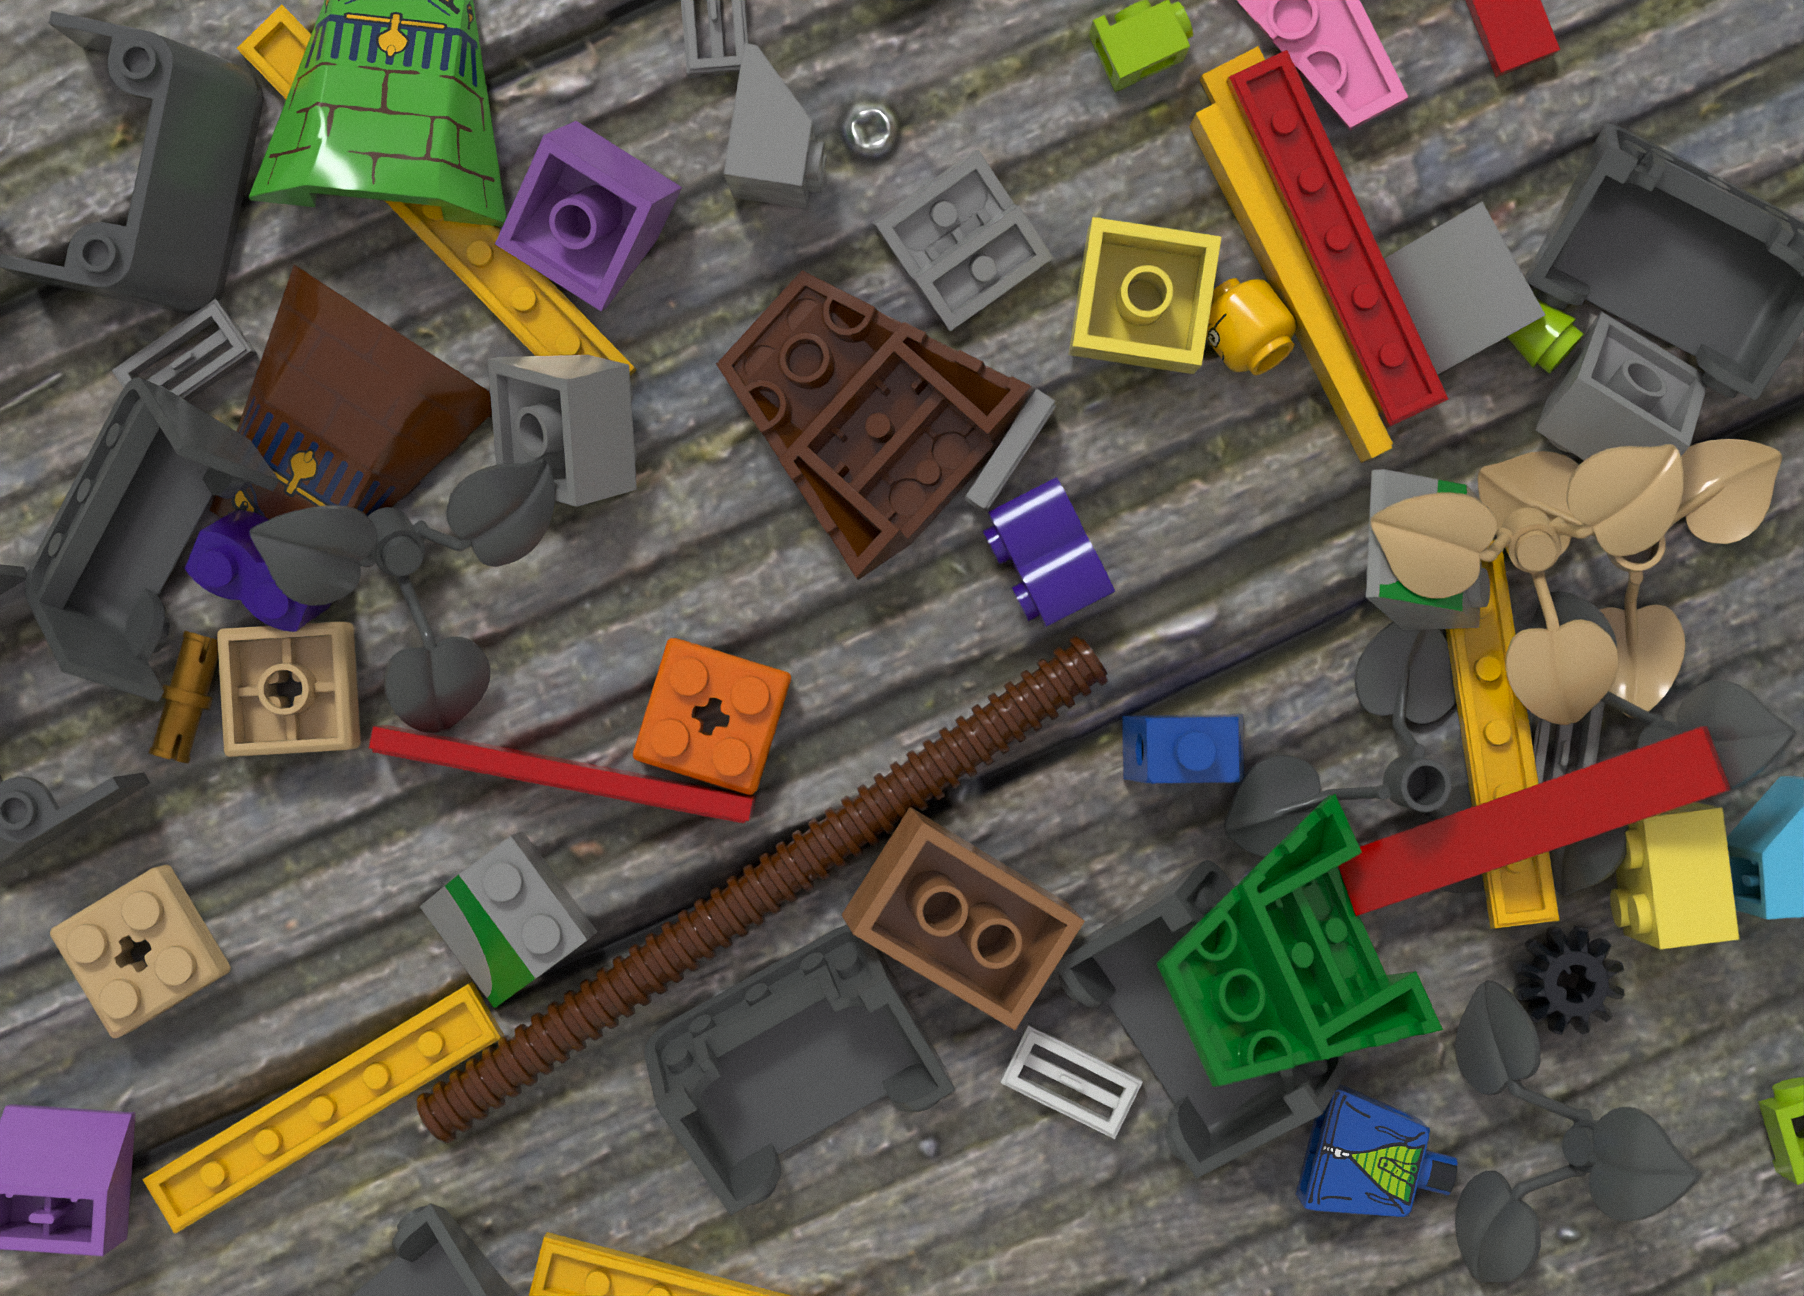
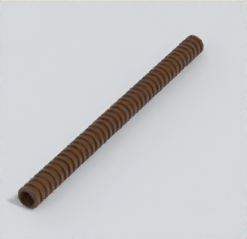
M1076 635L1069 639L1071 644L1069 648L1063 650L1061 647L1053 650L1055 657L1047 662L1042 658L1037 662L1039 669L1032 674L1028 670L1020 674L1023 679L1016 685L1011 681L1004 685L1005 693L999 697L996 693H992L988 696L990 703L985 707L981 708L979 704H976L971 708L974 713L966 720L962 715L956 718L957 726L950 731L946 727L939 730L941 737L938 740L932 742L931 739H926L922 742L925 749L918 754L914 750L906 753L908 761L902 765L897 761L890 765L892 772L885 777L881 773L875 775L873 778L876 783L869 788L864 784L857 788L859 795L853 799L849 796L842 798L841 803L843 806L835 811L834 808L829 807L824 811L826 818L821 822L815 818L809 821L810 829L802 833L800 830L792 833L793 841L788 845L783 841L776 845L777 852L774 855L762 854L759 857L761 864L756 867L748 864L743 868L745 875L739 879L736 876L728 878V887L724 890L715 887L710 891L711 899L705 901L700 898L695 901V910L691 913L687 910L678 913L679 921L677 923L665 922L661 926L663 931L658 936L655 933L648 934L645 937L646 944L640 947L638 944L629 948L630 955L627 958L623 956L614 958V967L610 970L606 967H601L596 971L597 979L592 981L586 978L581 981V990L577 993L574 990H568L564 993V1002L560 1004L557 1001H553L547 1005V1014L543 1015L539 1012L531 1016L532 1024L530 1026L525 1024L517 1026L513 1038L508 1035L501 1037L498 1040L499 1047L497 1049L487 1047L482 1051L483 1059L480 1061L476 1058L470 1059L466 1062V1070L464 1072L458 1069L450 1073V1082L439 1081L434 1084L433 1094L424 1092L417 1096V1110L427 1129L438 1140L446 1144L456 1140L457 1130L467 1132L473 1127L472 1120L474 1118L479 1121L484 1120L489 1116L490 1107L500 1109L505 1105V1097L507 1095L512 1098L520 1095L521 1085L533 1086L538 1082L537 1074L541 1072L544 1075H548L554 1071V1062L558 1061L562 1064L570 1060L571 1050L574 1049L577 1052H581L587 1047V1039L591 1038L595 1041L603 1036L602 1029L607 1026L609 1029L617 1027L619 1025L618 1017L624 1015L626 1018L634 1015V1006L638 1003L642 1006L650 1004L652 1002L651 994L656 992L662 995L667 992V983L671 980L675 983L684 980L683 972L687 969L691 972L697 971L700 968L699 961L704 957L707 960L714 959L717 956L715 949L720 946L728 949L733 945L732 938L738 934L743 938L749 934L748 926L753 923L757 926L766 922L764 915L768 912L774 915L781 912L780 904L785 900L789 903H794L798 900L797 892L802 888L807 892L814 889L813 881L820 877L822 880H826L831 877L829 870L836 865L839 869H842L847 865L845 858L851 854L857 858L863 854L861 847L868 842L872 846L880 842L879 834L886 831L887 834L891 835L896 830L894 824L903 819L910 807L913 809L918 808L921 812L929 808L927 804L929 799L935 797L937 800L945 797L942 790L949 785L954 789L958 788L961 785L959 778L965 774H968L971 778L978 773L975 767L982 762L986 766L992 764L994 760L991 756L999 750L1003 755L1010 751L1009 743L1015 739L1019 743L1025 741L1026 736L1024 733L1031 728L1036 732L1042 729L1041 721L1049 716L1051 720H1055L1059 717L1057 710L1063 705L1070 709L1075 706L1073 698L1079 694L1086 698L1092 693L1090 687L1097 682L1100 686L1105 685L1108 682L1106 677L1108 673L1096 654L1083 638L1080 639Z

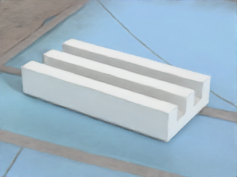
M1027 1023L1022 1033V1038L1018 1046L1016 1045L1011 1055V1060L1000 1078V1083L1114 1139L1143 1083L1141 1078ZM1034 1043L1124 1087L1121 1096L1031 1053L1030 1051ZM1026 1065L1113 1108L1114 1110L1110 1118L1108 1119L1019 1075L1023 1066Z

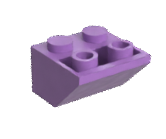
M16 1104L5 1106L0 1120V1250L104 1256L127 1239L136 1112Z

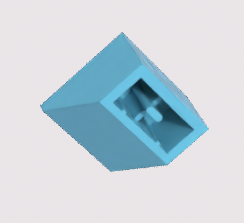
M1780 776L1726 837L1735 908L1737 911L1766 920L1804 917V777Z

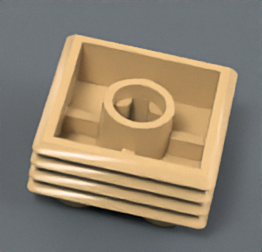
M350 622L307 623L296 632L284 631L271 626L224 628L218 631L223 743L226 756L238 757L356 749L360 746L353 624ZM288 671L292 672L294 681L301 682L302 695L294 697V706L290 707L288 697L278 696L277 693L278 683L288 681Z
M163 865L148 870L53 927L50 931L51 938L112 1038H119L135 1030L228 974L231 970L230 964L170 865ZM147 940L152 950L144 956L145 962L142 960L136 962L130 953L134 947L133 941L137 943Z

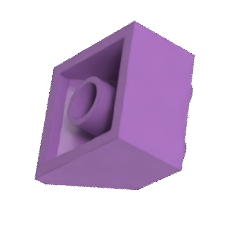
M574 121L543 135L495 245L596 309L603 311L608 307L657 241L682 187L581 123Z

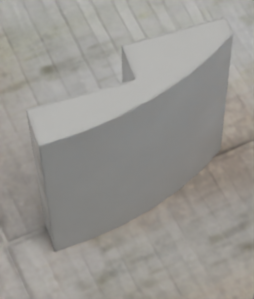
M979 150L969 153L872 222L895 258L948 331L958 327L1053 259V256L1021 207L1013 203Z
M1483 202L1478 203L1384 258L1437 375L1545 316L1544 311Z

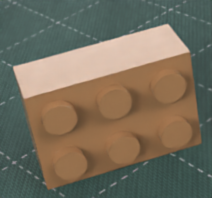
M911 807L904 815L841 915L853 935L1013 1030L1017 1029L1085 922L1064 900Z

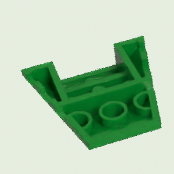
M1336 794L1328 795L1156 963L1212 1087L1443 1030L1417 971L1386 975L1360 916L1355 915L1346 886L1337 866L1356 857L1362 851Z

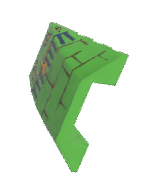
M325 0L250 192V201L316 207L318 193L441 206L444 221L503 227L507 216L473 0Z

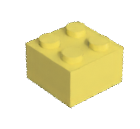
M1092 217L1087 230L1068 355L1194 374L1202 366L1222 237Z
M1694 802L1629 824V830L1625 832L1627 853L1623 862L1616 870L1618 889H1612L1610 894V905L1614 922L1618 928L1623 927L1624 935L1658 949L1739 940L1723 807Z

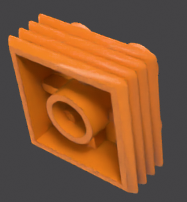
M670 638L665 646L633 751V758L639 762L752 795L759 787L791 682L790 673L685 640ZM712 698H717L722 701L720 706L721 712L730 716L727 726H716L712 734L703 731L704 721L696 717V711L698 706H709Z

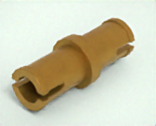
M184 631L182 636L184 637L170 686L163 684L162 687L164 692L161 697L166 698L152 747H150L148 753L189 764L191 759L189 756L203 709L210 710L213 697L207 695L218 661V640Z

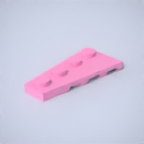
M1236 0L1280 52L1288 50L1299 74L1349 131L1408 101L1409 97L1360 0Z

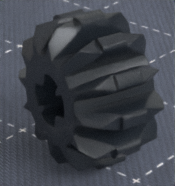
M1551 926L1547 928L1546 932L1547 948L1531 938L1525 941L1527 951L1535 958L1531 964L1524 961L1514 962L1513 971L1529 977V981L1516 986L1513 989V993L1521 1001L1532 1000L1527 1008V1014L1532 1021L1538 1023L1548 1017V1029L1555 1034L1562 1035L1570 1022L1575 1031L1580 1034L1589 1033L1591 1028L1590 1013L1605 1022L1612 1019L1613 1015L1610 1009L1603 1002L1606 996L1613 999H1622L1625 996L1624 989L1609 983V979L1621 974L1624 971L1622 962L1615 959L1605 960L1611 948V944L1606 939L1599 937L1589 943L1588 929L1580 926H1574L1566 938L1561 928ZM1562 971L1567 974H1571L1572 971L1579 975V981L1575 988L1568 985L1563 988L1557 985L1558 977Z

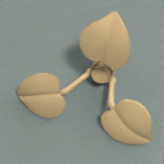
M1740 439L1710 440L1690 446L1681 456L1684 489L1677 515L1670 527L1685 517L1686 525L1695 537L1714 544H1729L1749 536L1764 520L1770 507L1776 476L1782 462V454L1772 447ZM1549 451L1530 452L1504 462L1484 466L1478 473L1479 498L1494 514L1497 530L1502 527L1508 515L1521 508L1538 509L1545 513L1550 521L1560 517L1568 524H1583L1575 519L1567 504L1566 495L1570 477L1579 464L1566 455ZM1565 535L1559 537L1561 541L1560 555L1568 548L1572 537ZM1665 536L1648 549L1637 554L1619 557L1607 553L1608 558L1617 568L1628 572L1629 579L1624 598V610L1614 607L1600 609L1614 631L1619 656L1617 676L1609 692L1646 711H1650L1669 691L1679 673L1685 653L1684 631L1679 619L1671 609L1662 605H1649L1637 609V597L1640 583L1643 581V570L1653 567L1663 557L1666 548Z
M1673 444L1654 447H1615L1603 450L1587 458L1571 475L1566 495L1570 512L1575 519L1583 523L1582 525L1565 523L1560 517L1550 521L1548 516L1538 509L1521 508L1508 515L1502 527L1497 530L1495 516L1484 503L1474 497L1459 493H1435L1402 500L1373 515L1370 519V524L1394 575L1406 588L1423 597L1446 598L1467 590L1475 583L1479 576L1480 560L1494 561L1504 548L1510 560L1518 569L1530 573L1545 617L1547 629H1526L1517 633L1511 639L1505 659L1506 675L1515 695L1529 711L1548 722L1569 725L1581 720L1610 690L1617 676L1619 656L1611 636L1603 628L1591 621L1582 619L1572 620L1559 627L1557 613L1544 571L1552 567L1558 560L1561 553L1559 537L1562 535L1583 539L1594 533L1598 543L1606 553L1619 557L1637 554L1657 543L1672 525L1682 500L1684 474L1681 455ZM1496 535L1497 539L1490 545Z

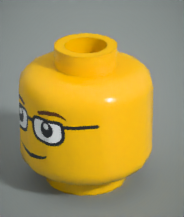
M1232 278L1213 290L1206 339L1233 372L1251 371L1253 375H1260L1282 362L1293 350L1295 344L1291 339L1295 333L1297 322L1268 282L1262 279H1251L1240 283L1237 278Z

